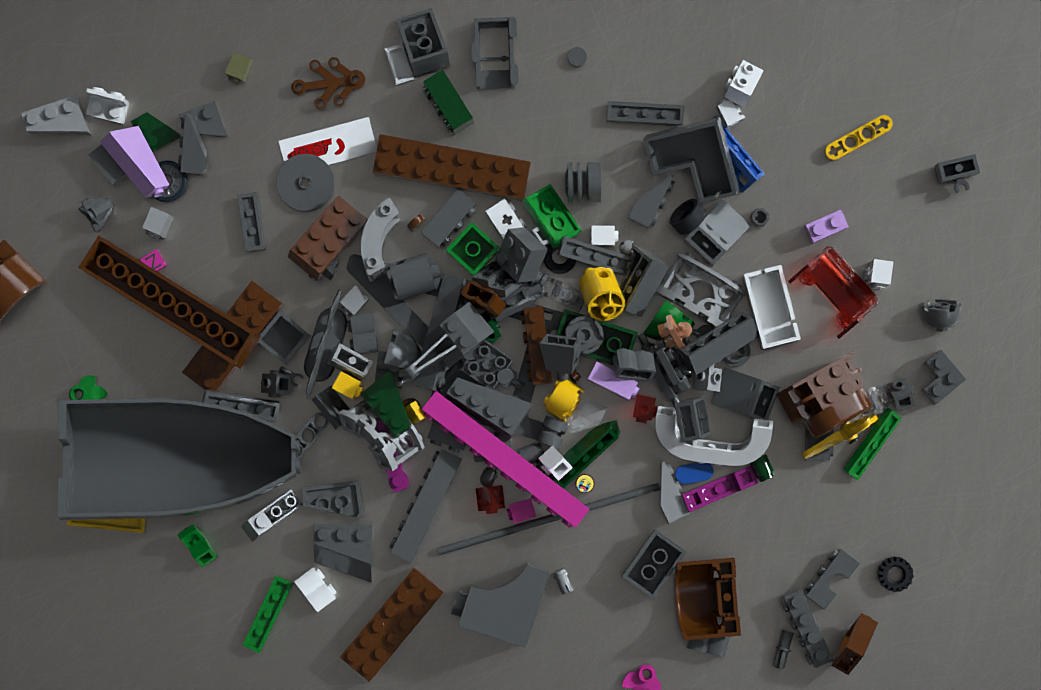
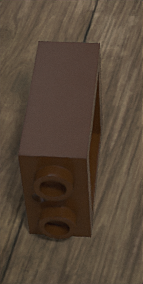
M861 613L847 630L831 666L849 675L864 657L878 622Z

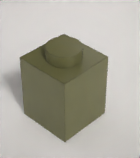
M233 52L225 71L228 80L237 84L239 81L245 83L253 61L250 58Z

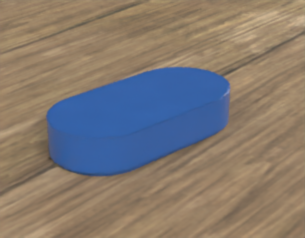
M696 462L679 466L675 472V477L678 482L689 484L710 479L714 470L710 463L700 464Z

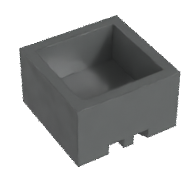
M280 310L262 331L258 342L281 362L288 365L310 339L311 335Z

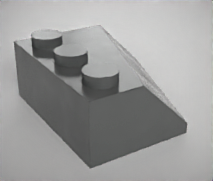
M314 524V562L372 583L373 525Z

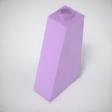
M139 126L111 131L100 141L102 146L145 198L150 196L156 198L164 194V190L169 186V183Z

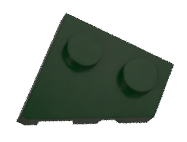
M148 112L130 121L133 127L139 126L152 153L181 137L178 132Z

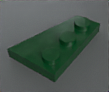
M391 370L360 393L396 438L412 427Z

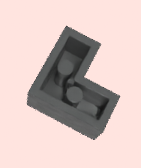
M939 350L924 362L925 366L935 376V379L921 391L935 405L963 383L966 378L945 353Z

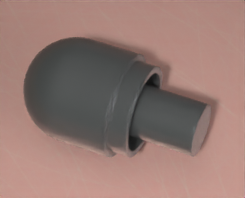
M486 467L480 476V483L484 487H491L498 477L497 467L494 469Z

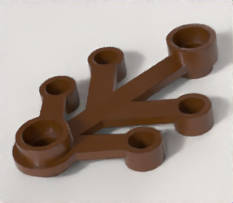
M331 57L328 61L329 67L337 69L345 76L337 78L322 67L318 60H312L309 63L310 69L313 72H318L327 80L312 82L295 80L291 85V89L295 95L301 96L307 90L327 88L322 96L314 101L317 109H324L326 102L338 86L346 85L341 94L333 98L334 104L341 107L345 104V99L353 89H359L364 85V74L359 70L350 71L340 63L338 58ZM336 60L338 64L331 66V61ZM315 62L319 64L317 69L312 68V64ZM354 76L359 77V81L356 83L352 81ZM301 84L302 89L296 90L295 86ZM338 97L343 99L341 104L336 103ZM319 100L324 101L321 107L317 106V101Z

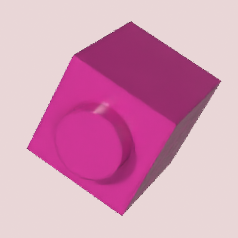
M531 498L509 504L510 508L506 509L509 520H513L514 523L536 517Z

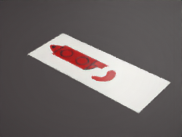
M369 117L279 141L284 163L291 157L299 154H312L330 165L377 151Z

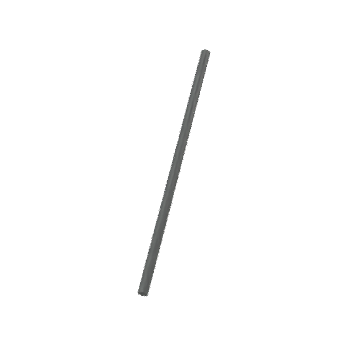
M658 483L584 505L591 511L659 491L660 487ZM550 514L437 548L438 554H446L563 518L558 514L555 517Z

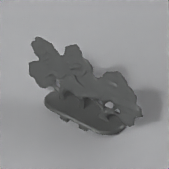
M341 290L337 291L331 307L320 313L304 361V371L309 378L306 387L307 400L312 393L315 381H325L332 375L335 367L327 364V359L333 347L343 343L347 328V318L343 311L338 309Z

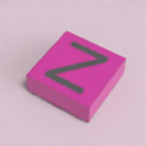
M157 249L140 259L144 264L157 272L167 266Z

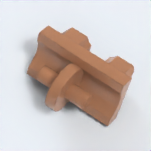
M672 315L666 316L667 322L658 325L659 334L662 338L664 337L668 349L678 346L680 350L685 347L682 339L690 336L692 327L688 322H679L677 326Z

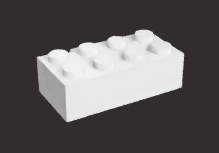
M782 266L766 268L763 270V275H761V270L744 274L742 277L754 323L759 334L761 350L799 341L801 338L797 323H790V321L795 319Z

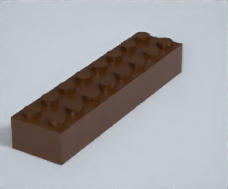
M380 134L373 174L522 201L525 198L531 162Z

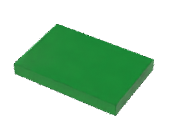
M551 184L522 200V203L553 249L560 245L562 236L573 238L582 232Z

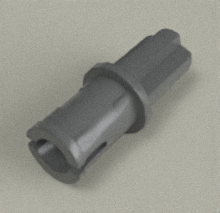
M782 630L779 645L776 646L775 668H785L788 653L791 652L789 649L794 633Z

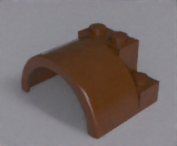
M6 240L0 243V322L24 296L46 282Z
M734 557L678 562L676 564L674 576L675 604L678 626L683 640L741 636ZM714 571H717L719 577H714ZM717 617H722L721 624H718Z

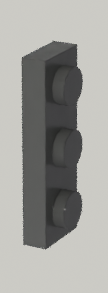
M257 192L237 195L246 252L264 250L265 243Z

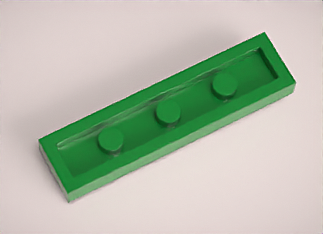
M887 407L843 470L858 481L902 418Z
M277 575L275 576L242 644L243 646L259 654L261 653L294 583Z

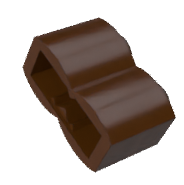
M468 281L461 291V294L475 308L484 309L491 316H499L506 306L505 302L492 289L483 288L475 281Z

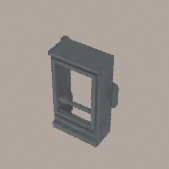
M474 18L475 42L471 44L472 61L476 63V88H515V85L518 84V66L514 64L513 38L517 36L516 18ZM508 28L509 57L504 55L502 57L480 58V29ZM509 60V70L481 71V61Z

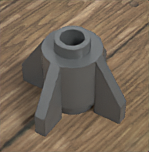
M90 197L81 201L83 206L78 208L91 222L93 230L97 232L104 226L109 215L113 213L112 208L114 206L109 198Z

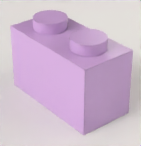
M838 210L806 224L804 229L810 243L813 244L841 232L849 226L842 211Z

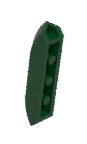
M617 420L595 427L563 455L573 468L559 481L552 473L548 477L564 489L619 438L620 430Z

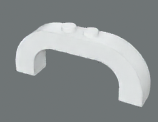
M658 406L656 414L657 436L670 453L685 460L695 461L700 464L712 463L717 466L745 465L761 457L771 441L773 421L754 418L752 434L741 443H726L702 439L681 442L680 432L676 423L675 408Z

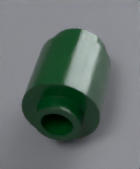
M767 454L749 463L760 482L775 476Z

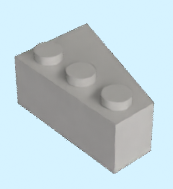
M76 95L21 113L26 131L30 134H91L80 99Z

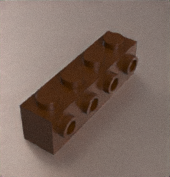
M543 306L524 308V313L520 314L522 325L526 324V332H523L524 344L528 343L529 351H525L526 363L530 362L531 370H527L529 382L533 381V386L551 384V371L546 370L540 349V342L546 335Z

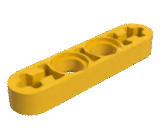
M887 115L879 116L830 143L825 149L826 158L831 161L838 160L887 133L892 128V119ZM881 119L887 121V129L881 127L877 130L879 134H876V130L871 124L874 123L876 127L881 123ZM869 128L872 131L871 138H864L862 130ZM848 137H852L856 142L852 148L845 145V140ZM838 142H841L842 148L846 152L843 153V150L841 149L836 153V157L834 155H830V147L836 149L840 146Z

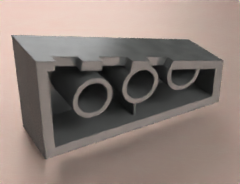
M456 378L446 393L447 400L508 440H511L532 407V403L460 378Z

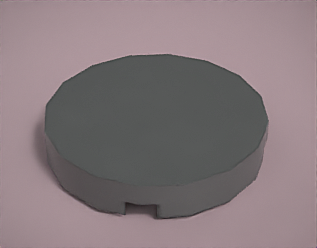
M588 316L576 317L569 322L565 330L566 337L581 338L580 354H589L597 350L602 343L604 335L599 322Z

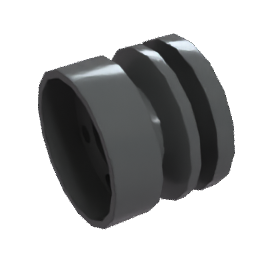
M577 162V171H573V163H568L565 172V192L568 197V203H573V194L578 195V203H581L582 194L587 195L588 203L601 202L600 162H588L586 171H582L580 162Z

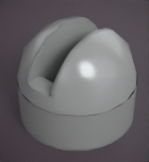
M624 240L621 242L620 252L624 255L632 256L633 251L631 249L634 241Z

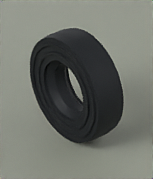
M550 243L546 246L548 250L543 262L551 272L563 274L575 266L576 260L567 258L563 264L555 263L552 255L555 250L559 249V246L554 249Z

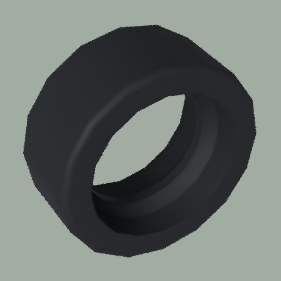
M689 199L672 213L670 224L680 235L688 234L704 221L707 210L697 199Z

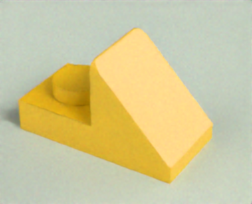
M414 401L405 407L408 418L413 425L426 418L418 402Z

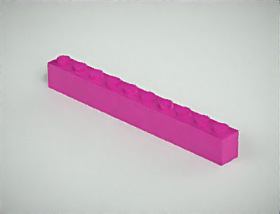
M437 391L422 408L425 412L424 416L431 422L436 420L440 423L439 428L447 434L449 431L455 435L454 440L463 446L466 443L470 446L469 451L476 457L483 456L486 459L485 464L492 469L497 467L501 470L500 475L508 481L510 479L514 480L517 483L515 487L523 493L526 490L531 493L532 496L530 498L540 505L542 502L548 506L546 510L554 517L557 514L563 518L561 522L567 527L571 528L574 526L576 528L590 510Z

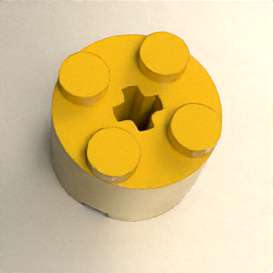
M568 379L565 381L557 380L554 384V392L552 395L548 394L543 402L545 404V411L563 422H566V416L571 417L581 401V398H579L580 393L583 395L585 393V389Z

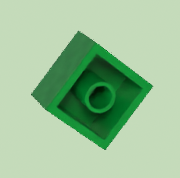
M471 222L446 249V252L474 276L499 252L500 247Z

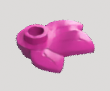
M648 664L641 665L637 671L629 672L622 684L624 688H633L632 690H661V684L656 678L655 669ZM645 670L650 672L647 678L642 675Z

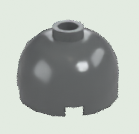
M935 299L936 303L930 304V300L924 302V319L928 325L936 328V331L946 332L948 328L958 324L961 317V303L957 305V301L949 299Z

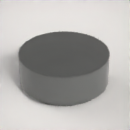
M580 47L572 48L568 53L569 63L574 67H581L585 64L587 60L585 50Z

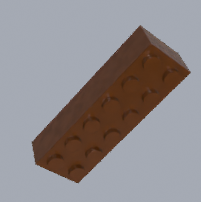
M251 281L226 315L260 335L284 304ZM201 346L182 373L204 390L219 392L237 367L206 347Z
M414 567L340 658L370 682L444 591Z

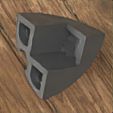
M394 328L384 364L406 369L421 356L422 351L409 334Z

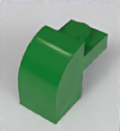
M194 524L177 534L181 542L189 549L194 560L202 568L218 557L205 535Z

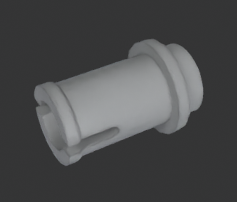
M564 569L554 572L553 577L557 580L562 595L568 593V591H573L567 577L568 572H565Z

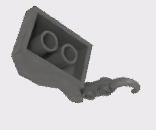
M468 302L425 337V340L431 347L403 371L404 376L396 385L401 386L409 380L412 381L420 372L441 360L450 368L494 333V331L471 302ZM432 350L437 353L438 356L420 367L417 366Z

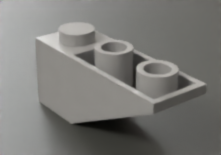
M664 461L661 462L660 508L667 522L671 523L690 514V512H688L680 494L683 490L679 482H674L671 476L674 474L669 463L666 464Z
M290 490L247 520L241 527L253 542L302 506V503L293 491Z

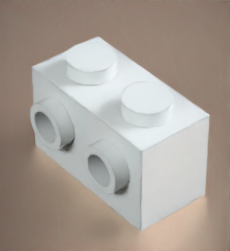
M743 60L740 67L735 66L731 74L734 79L729 78L725 86L727 92L724 97L745 107L763 70Z
M878 259L870 261L869 267L865 269L864 280H867L866 285H871V289L882 290L889 286L893 262Z

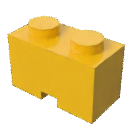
M342 371L332 386V389L352 400H355L356 397L360 398V393L364 391L362 382Z

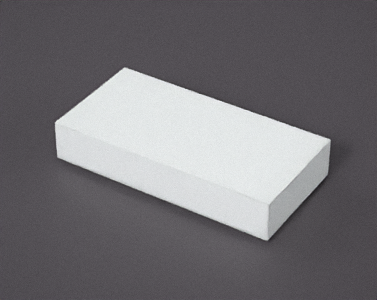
M403 43L385 48L396 86L413 81L414 77Z

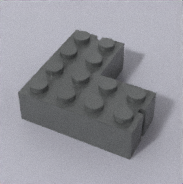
M720 117L647 134L644 137L643 141L647 155H651L649 163L653 176L690 167L700 203L717 200L718 196L721 199L738 194L739 186Z

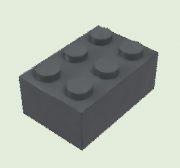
M654 529L621 577L654 599L675 570L676 564L682 560L687 552Z

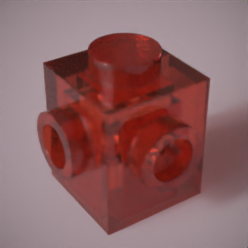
M636 395L632 415L633 418H636L635 422L647 424V420L652 421V417L656 418L658 406H655L656 398Z
M502 485L475 488L478 511H486V514L498 513L497 509L505 508Z

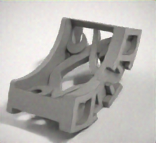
M390 198L384 200L372 212L362 233L361 255L370 283L387 274L382 259V246L389 231L400 222L399 212Z
M678 252V258L663 283L658 286L656 292L683 309L687 308L689 311H692L695 316L714 328L728 321L743 295L746 296L747 294L742 289L743 285L735 280L731 282L724 276L696 261V257L686 252L684 255ZM684 263H686L692 269L690 272H686L685 269L683 270V274L686 277L683 279L678 273ZM697 268L705 273L696 274ZM676 278L679 282L670 288ZM709 280L715 299L705 298L699 301L697 305L692 303L694 291L689 283ZM717 280L723 283L724 285H722L719 288ZM683 286L690 292L687 297L682 295V291H686V289L682 288ZM726 289L734 292L728 304L721 302V298H729V296L725 295ZM706 302L715 304V306L710 305V310L704 308ZM721 306H722V307H725L723 313L721 314V316H720V318H719L720 311H721Z
M362 400L348 411L343 409L338 413L343 430L351 432L359 439L364 438L370 444L368 448L374 455L380 469L394 471L398 468L397 465L417 451L425 448L422 436L417 432L411 421L412 427L398 438L394 435L392 437L388 433H378L375 430V418L379 417L365 400ZM408 443L410 448L404 451L401 446L406 447ZM397 451L399 455L394 458L393 455Z

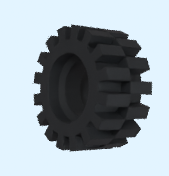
M901 557L887 558L878 569L880 583L892 592H901L907 589L914 577L913 568ZM892 567L902 569L903 577L900 581L894 582L889 579L888 572Z

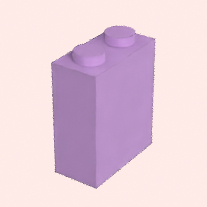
M596 362L587 381L627 401L630 398L634 399L639 390L637 387L638 382L632 379H619L615 377L614 370L599 362Z

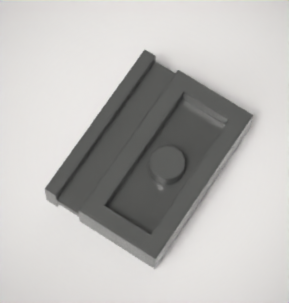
M329 386L311 400L336 430L342 425L338 413L343 409L348 411L349 407L337 392L332 389V386Z

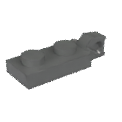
M537 284L531 288H524L522 286L507 297H501L506 306L501 314L496 316L497 320L500 321L528 307L544 296L540 285Z

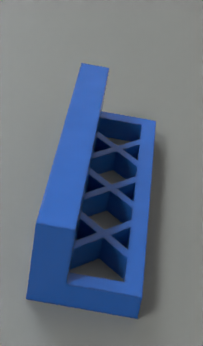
M722 124L731 160L735 164L734 171L739 190L743 193L765 173ZM739 175H744L749 182L745 186L739 180Z

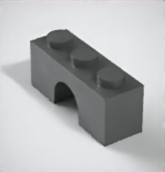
M839 549L838 552L836 550L833 551L828 558L830 560L826 567L823 565L817 572L819 577L816 581H811L805 588L807 591L805 595L824 610L837 595L829 588V578L839 573L849 579L860 564L842 549Z

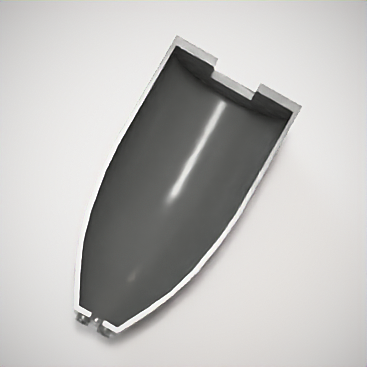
M176 399L58 400V440L63 445L62 478H58V518L60 520L170 518L217 511L250 501L295 478L296 474H300V460H297L296 456L300 455L299 440H296L295 435L247 412L222 405Z

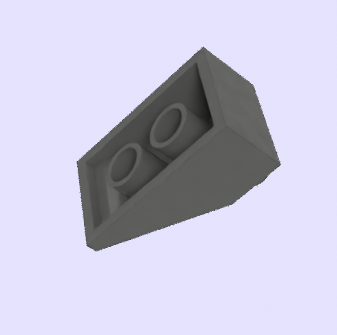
M432 8L396 19L414 76L450 65L448 51Z

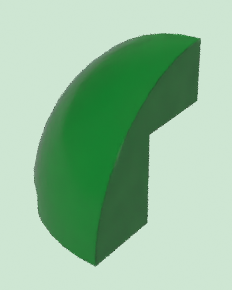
M665 300L644 333L648 338L654 340L662 339L659 334L658 325L666 323V316L672 315L677 326L679 322H688L693 328L695 322Z

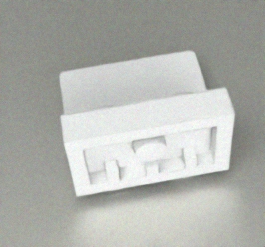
M94 86L92 89H86L90 99L85 115L124 125L129 106L125 96L114 91L108 94L104 89Z

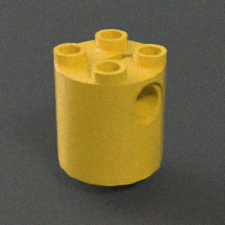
M598 267L584 270V275L579 281V290L588 313L598 321H608L616 318L625 307V299L612 269Z

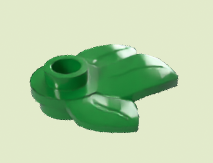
M89 375L83 377L78 385L70 389L69 398L70 400L104 399L108 392L103 387L95 385L96 377ZM77 391L82 392L81 398L76 397Z

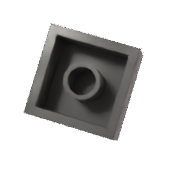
M525 227L508 229L495 261L518 283L535 281L548 249Z

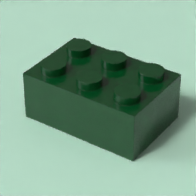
M443 69L423 81V92L428 100L432 99L434 101L432 104L438 116L442 115L444 117L442 121L448 132L452 131L455 135L474 123L472 115Z

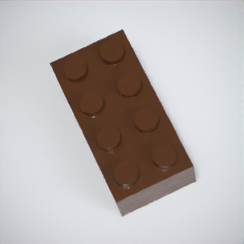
M338 195L293 245L287 257L318 281L362 231L368 219Z

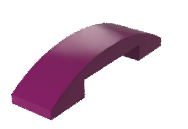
M748 466L682 494V498L688 512H692L756 485L758 481L751 466Z

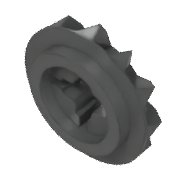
M749 344L738 349L742 356L735 355L731 359L730 354L722 360L727 365L733 367L745 364L751 353Z

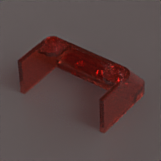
M827 246L788 281L791 284L799 278L800 282L807 286H812L815 283L840 311L837 314V323L844 329L837 335L838 339L857 325L879 303L876 294L838 251L831 246Z

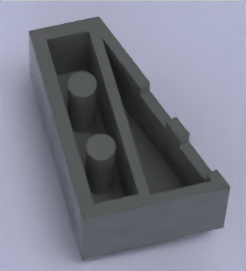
M633 245L631 250L634 253L631 263L627 262V276L625 280L622 279L620 289L625 299L624 310L642 317L669 266L650 251Z

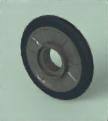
M174 161L158 162L165 177L170 176L171 184L164 190V194L155 199L161 202L174 201L186 189V173L181 172V167H178V163Z

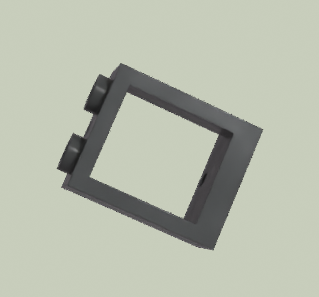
M704 396L686 399L674 404L681 442L701 439L711 434Z

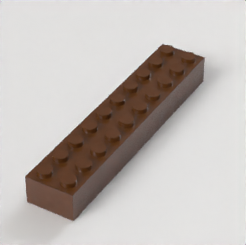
M99 235L78 267L239 369H241L261 337Z

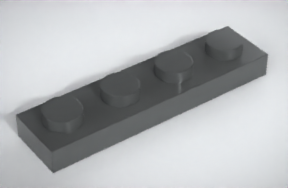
M608 101L607 121L683 125L684 105Z
M562 236L557 255L592 266L611 268L613 272L627 276L628 268H626L627 262L631 263L632 259L630 256Z
M205 390L202 403L226 406L247 412L264 420L275 422L280 407L279 401Z

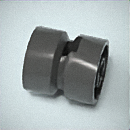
M546 416L542 424L544 429L539 432L536 441L550 447L554 446V448L559 450L563 440L561 435H565L569 424Z

